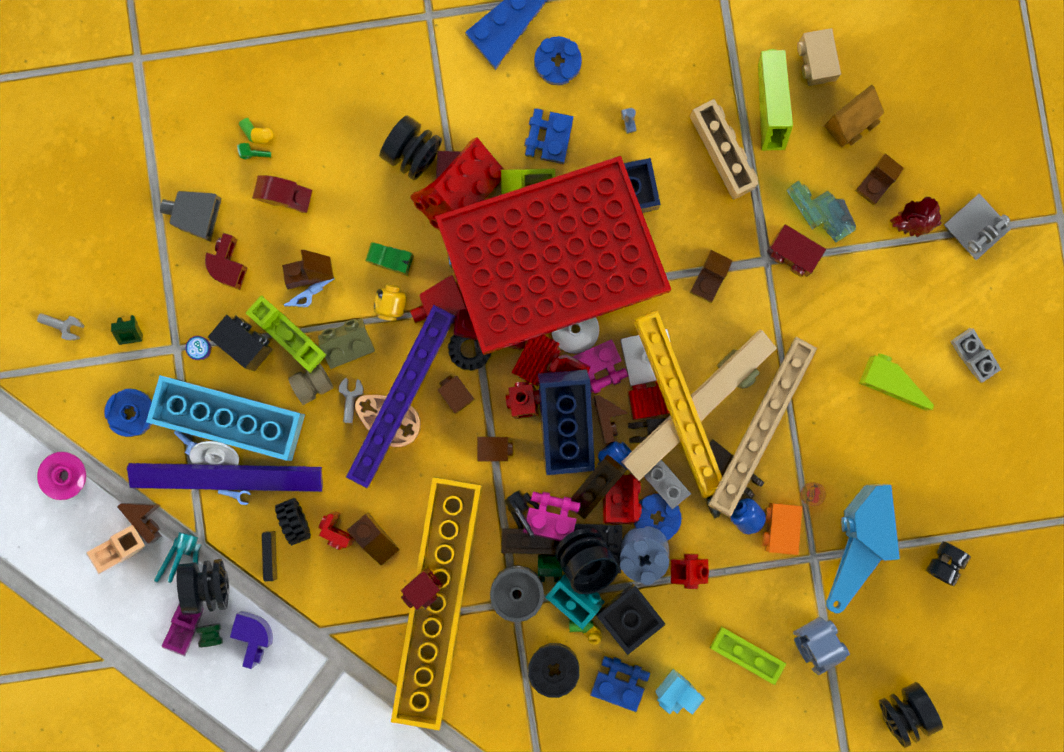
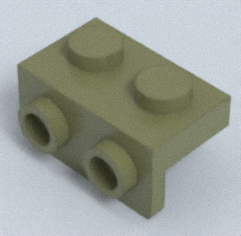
M362 318L358 320L351 319L345 322L343 326L335 329H326L318 336L319 346L327 354L325 359L330 369L375 352Z

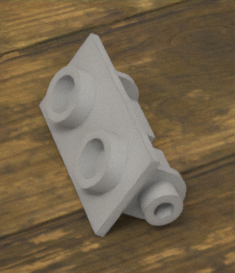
M662 459L644 476L672 509L691 494Z

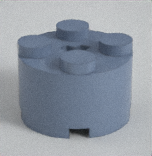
M654 527L634 528L622 540L620 568L626 576L636 582L645 585L653 584L654 581L660 579L666 573L669 566V544L667 538L660 530Z
M821 617L793 631V635L798 636L794 638V641L806 663L809 661L813 663L815 667L812 668V671L817 675H821L845 661L846 657L850 655L843 642L840 643L836 636L838 630L831 620L826 622Z

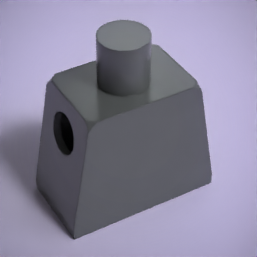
M178 191L175 202L166 199L162 200L160 213L171 215L170 224L211 242L222 198L214 193Z

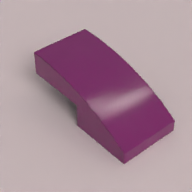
M178 604L171 619L172 624L161 647L185 657L204 608H202L201 613L183 615Z

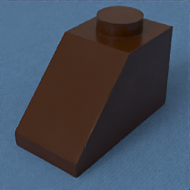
M477 437L478 462L508 461V456H513V442H508V437Z
M370 513L362 516L347 529L361 548L380 565L400 550Z

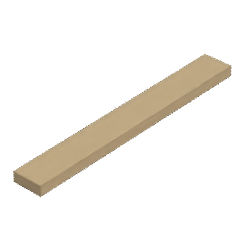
M758 330L691 395L700 421L777 349L763 330ZM671 416L667 417L621 461L636 480L639 481L680 442Z
M798 337L794 338L708 506L728 517L732 516L817 350L816 347Z

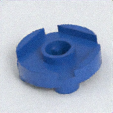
M556 36L544 39L536 50L534 57L535 69L548 84L565 85L576 77L581 69L582 57L578 45L568 38ZM557 55L565 60L564 63H560L559 67L555 66V62L551 61Z
M124 389L112 395L106 403L104 412L105 419H107L111 430L125 437L143 435L152 425L146 422L152 400L146 393L136 389ZM132 406L136 414L135 417H131L128 420L127 414L124 411Z
M657 493L646 496L638 502L641 504L642 513L639 521L634 523L635 528L654 527L660 530L667 540L677 533L682 519L678 505L672 509L661 495ZM660 511L661 516L664 517L663 522L659 521L658 525L653 524L654 520L650 516Z

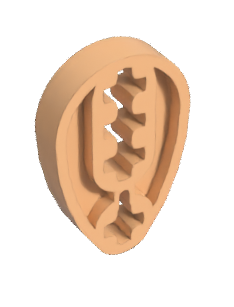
M364 395L357 399L355 409L369 431L387 396ZM370 400V405L377 410V413L369 410L364 413L361 406L362 401L367 402ZM412 406L408 409L402 425L408 426L412 424L414 434H408L405 437L403 435L404 430L398 429L390 446H407L417 438L421 428V420L418 412Z

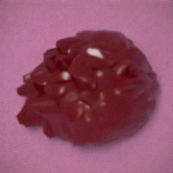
M925 197L922 201L916 202L911 200L909 203H906L904 210L899 212L898 216L890 220L891 223H894L892 227H897L898 232L904 231V234L909 232L911 237L914 235L919 237L930 233L934 228L942 224L940 221L939 202L931 197Z

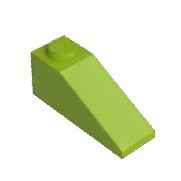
M880 353L878 356L869 357L859 384L925 411L933 410V403L898 364L891 362V357Z

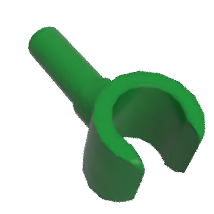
M249 143L237 145L239 157L242 159L256 156L271 158L272 152L251 150Z

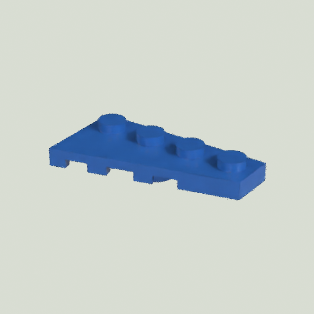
M504 0L469 28L465 34L496 70L506 54L513 48L514 43L525 32L529 23L536 17L548 0Z

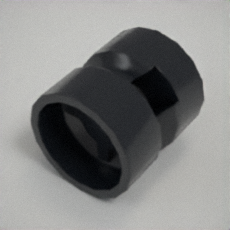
M942 541L936 551L937 559L931 560L926 571L954 587L961 576L959 570L965 569L971 556L959 548Z

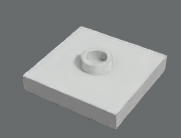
M640 336L620 339L630 386L657 381Z

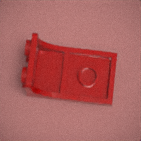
M476 137L466 145L435 181L427 187L414 192L410 198L414 202L415 207L429 219L430 224L439 230L435 216L484 201L501 181V170L504 169L478 137Z

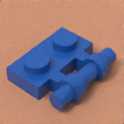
M534 109L533 117H530L529 126H531L529 136L525 139L524 144L526 147L525 156L534 157L536 149L542 150L541 160L564 164L574 116L550 112L549 121L542 119L543 110ZM540 129L547 130L544 142L538 140Z
M604 656L601 665L609 668L608 674L598 671L590 695L637 712L644 687L638 686L636 683L638 679L647 682L650 672L642 670V667L638 665L631 666L622 663L619 658L614 657L612 659ZM619 671L629 675L628 682L616 678V673Z

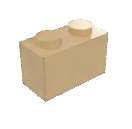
M832 28L804 33L799 40L800 42L797 43L799 56H803L802 75L804 79H807L808 86L836 81L840 77L841 71Z

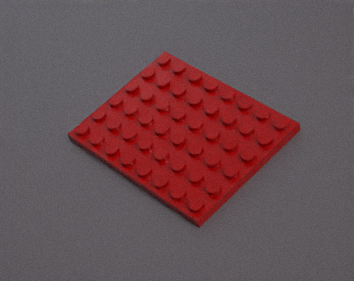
M621 156L435 216L483 355L667 294L672 290Z

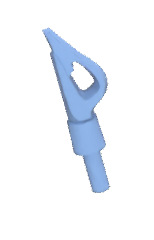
M334 279L312 284L308 289L283 305L293 307L309 306L312 302V295L322 291V287ZM300 299H307L306 303L297 304Z

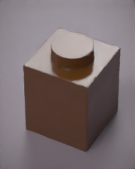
M450 375L439 383L441 385L438 389L439 393L455 414L475 400L458 376L453 378Z

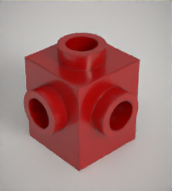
M527 381L517 382L514 384L515 387L508 388L509 394L506 395L507 409H511L514 419L539 416V390H536L533 384H529Z
M684 554V558L671 559V584L684 585V589H699V584H708V559L698 558V554Z

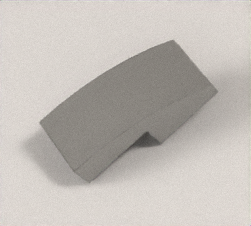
M969 328L950 341L963 362L980 383H983L1001 370L989 349H985L974 329Z

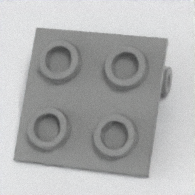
M980 194L975 196L944 224L948 231L975 260L981 257L1012 229L1008 224L1010 222L1009 217L1006 215L1000 216Z

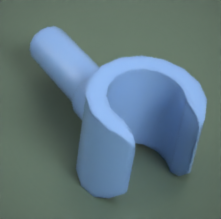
M175 430L174 434L184 444L188 445L185 453L190 456L191 449L198 443L191 441L182 432Z
M218 490V494L235 498L242 505L249 504V502H244L240 499L242 493L251 495L248 490L240 492Z

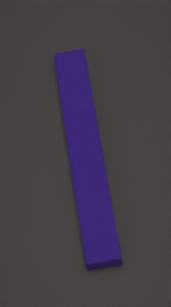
M433 305L346 478L365 488H369L456 317L455 315Z
M129 463L127 466L130 488L322 492L323 490L322 467Z

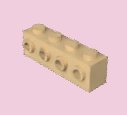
M715 99L693 109L690 118L732 199L735 200L753 191L758 186L757 174L746 161V153L742 147H739L733 128L728 126L722 107L717 105Z

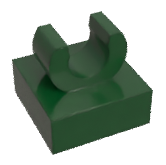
M131 315L130 321H123L122 317H118L117 323H111V332L119 345L142 342L143 333L134 315Z
M538 554V576H540L541 582H545V577H554V582H558L559 577H562V568L555 555Z

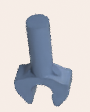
M633 108L621 110L627 134L637 131L634 121L636 111Z

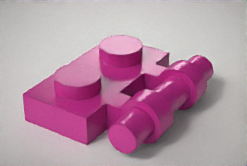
M612 339L573 356V358L591 366L588 372L591 393L601 392V388L610 384L621 383L620 380L628 377L625 368L616 371L613 366L622 360ZM606 369L609 375L596 380L594 374Z
M547 492L542 494L532 493L531 501L538 502L540 505L539 509L529 507L526 520L536 536L561 541L568 534L574 532L576 519L567 517L569 510L578 512L580 503L571 501V498L568 497L562 499L550 496V493ZM547 505L561 508L560 515L546 512Z

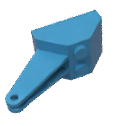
M889 484L865 485L844 510L841 526L843 532H846V536L849 538L826 600L827 608L834 613L844 611L881 560L900 559L892 486ZM838 601V605L834 607V602Z

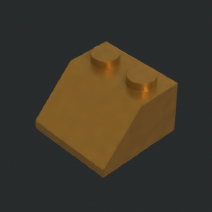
M871 84L837 111L824 125L841 147L847 143L852 146L862 138L860 134L866 128L871 131L881 123L879 118L884 114V110L875 87Z

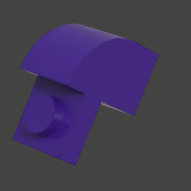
M243 611L236 614L230 638L248 642L242 667L252 669L257 663L260 664L262 661L264 649H261V647L268 648L272 645L273 633L270 625L262 617Z

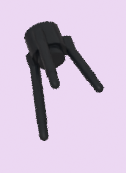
M518 490L505 499L504 502L508 506L507 509L512 514L518 528H525L529 536L534 538L535 534L522 513L529 508L527 503L531 504L535 509H539V504L531 501V496L528 492L523 495Z

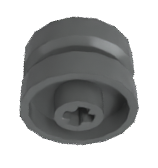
M520 565L509 566L500 571L493 580L490 591L491 605L496 613L505 620L512 622L527 621L535 616L541 608L544 598L543 584L537 573L528 567ZM514 590L521 591L520 598L517 599L516 595H512Z

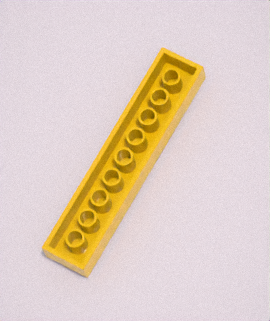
M438 477L432 478L416 576L428 567L444 586L436 593L438 596L437 600L428 608L424 609L423 606L418 610L414 606L410 608L391 717L392 723L440 730L482 488L480 484Z

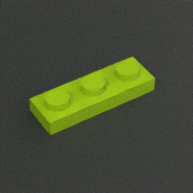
M722 626L710 646L712 650L773 685L776 684L786 666V663Z

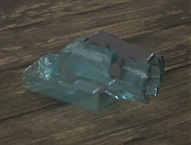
M797 181L787 189V192L812 230L823 223V229L833 238L835 243L856 230L855 222L844 199H836L833 194L827 191L811 200L810 190L805 184L801 185L800 181Z

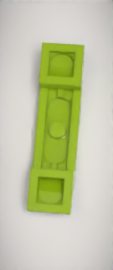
M262 295L247 310L246 314L284 347L308 372L311 373L327 355Z

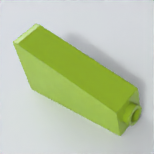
M769 49L761 51L758 62L762 151L785 150L793 128L785 50Z

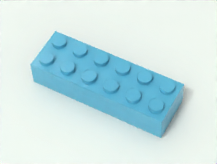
M159 375L146 422L282 460L292 461L305 414Z

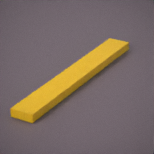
M654 310L633 321L701 495L706 499L714 494L722 479V475L659 312Z

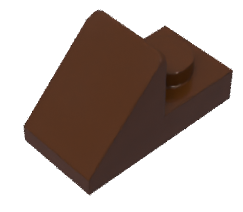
M885 153L855 191L872 205H875L890 185L897 180L904 168Z
M301 250V261L282 265L285 285L288 290L334 279L330 256Z
M711 250L690 293L712 303L722 281L727 276L733 260Z
M600 395L594 396L604 444L614 442V436H618L615 422H610V418L625 415L628 412Z
M121 503L117 506L148 544L156 542L162 536L158 532L160 528L152 519H147L161 505Z

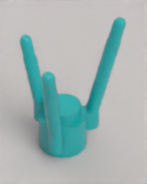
M179 532L178 538L175 537L173 546L154 579L155 582H159L175 552H177L170 571L169 583L173 581L183 554L190 556L191 551H193V562H196L198 565L201 544L197 543L198 537Z

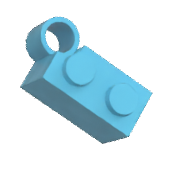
M674 669L655 691L658 696L657 701L660 703L659 705L669 714L673 711L678 714L682 708H685L693 715L705 700L696 691L694 686Z

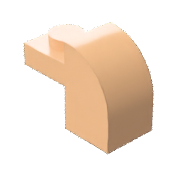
M131 525L111 536L108 541L91 549L86 554L97 573L100 574L116 564L129 559L141 551L145 545L134 526Z

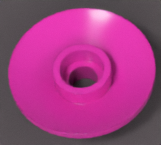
M56 452L47 456L41 462L37 472V481L42 492L48 497L55 500H67L76 496L84 487L86 469L83 462L74 454ZM64 471L68 473L66 480H63L61 477Z

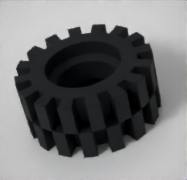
M451 336L448 344V353L456 366L463 370L473 371L482 368L484 364L486 365L491 357V353L483 355L479 345L478 354L473 358H467L461 353V345L464 341L469 340V338Z
M296 498L275 505L279 526H281L282 533L285 534V538L291 546L311 538L308 522Z

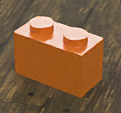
M769 503V508H765V522H768L767 532H763L762 546H765V551L798 555L803 506Z

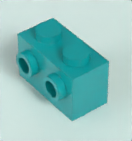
M565 574L545 597L582 630L605 603L597 592L588 595L574 592Z

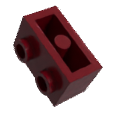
M427 567L401 590L403 593L401 598L409 608L414 606L418 610L423 606L426 609L437 600L438 596L436 593L444 585Z

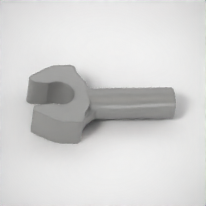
M40 313L37 318V322L61 330L62 339L69 341L80 339L79 336L71 334V326L75 325L84 328L83 323L78 318L72 316L62 321Z
M345 378L339 385V392L343 393L346 398L343 422L353 423L355 399L359 395L364 394V387L361 381L357 379L355 390L350 392L348 390V379Z

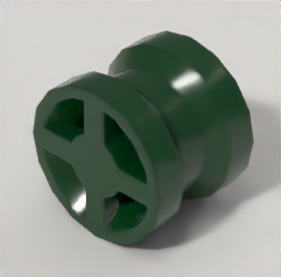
M220 623L196 628V633L200 636L199 648L223 643V638L219 634L221 629Z

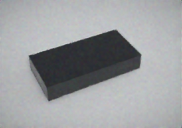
M276 531L262 533L264 582L277 579Z

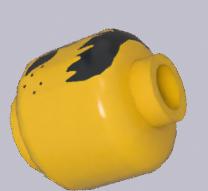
M386 284L385 288L378 289L373 308L374 312L378 314V318L396 321L398 317H402L407 299L406 294L401 292L400 287L396 285Z

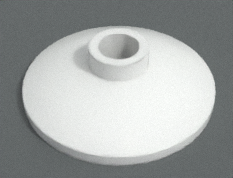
M596 317L574 324L580 327L579 333L571 331L573 325L553 331L554 341L560 343L559 348L568 353L578 354L589 350L595 344L599 335V324Z
M201 442L193 446L190 451V460L193 464L238 465L239 463L237 452L230 446L220 442Z

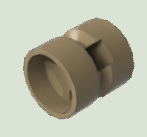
M320 363L311 373L306 370V373L298 372L288 378L294 393L303 405L316 399L317 393L323 395L333 389V385Z

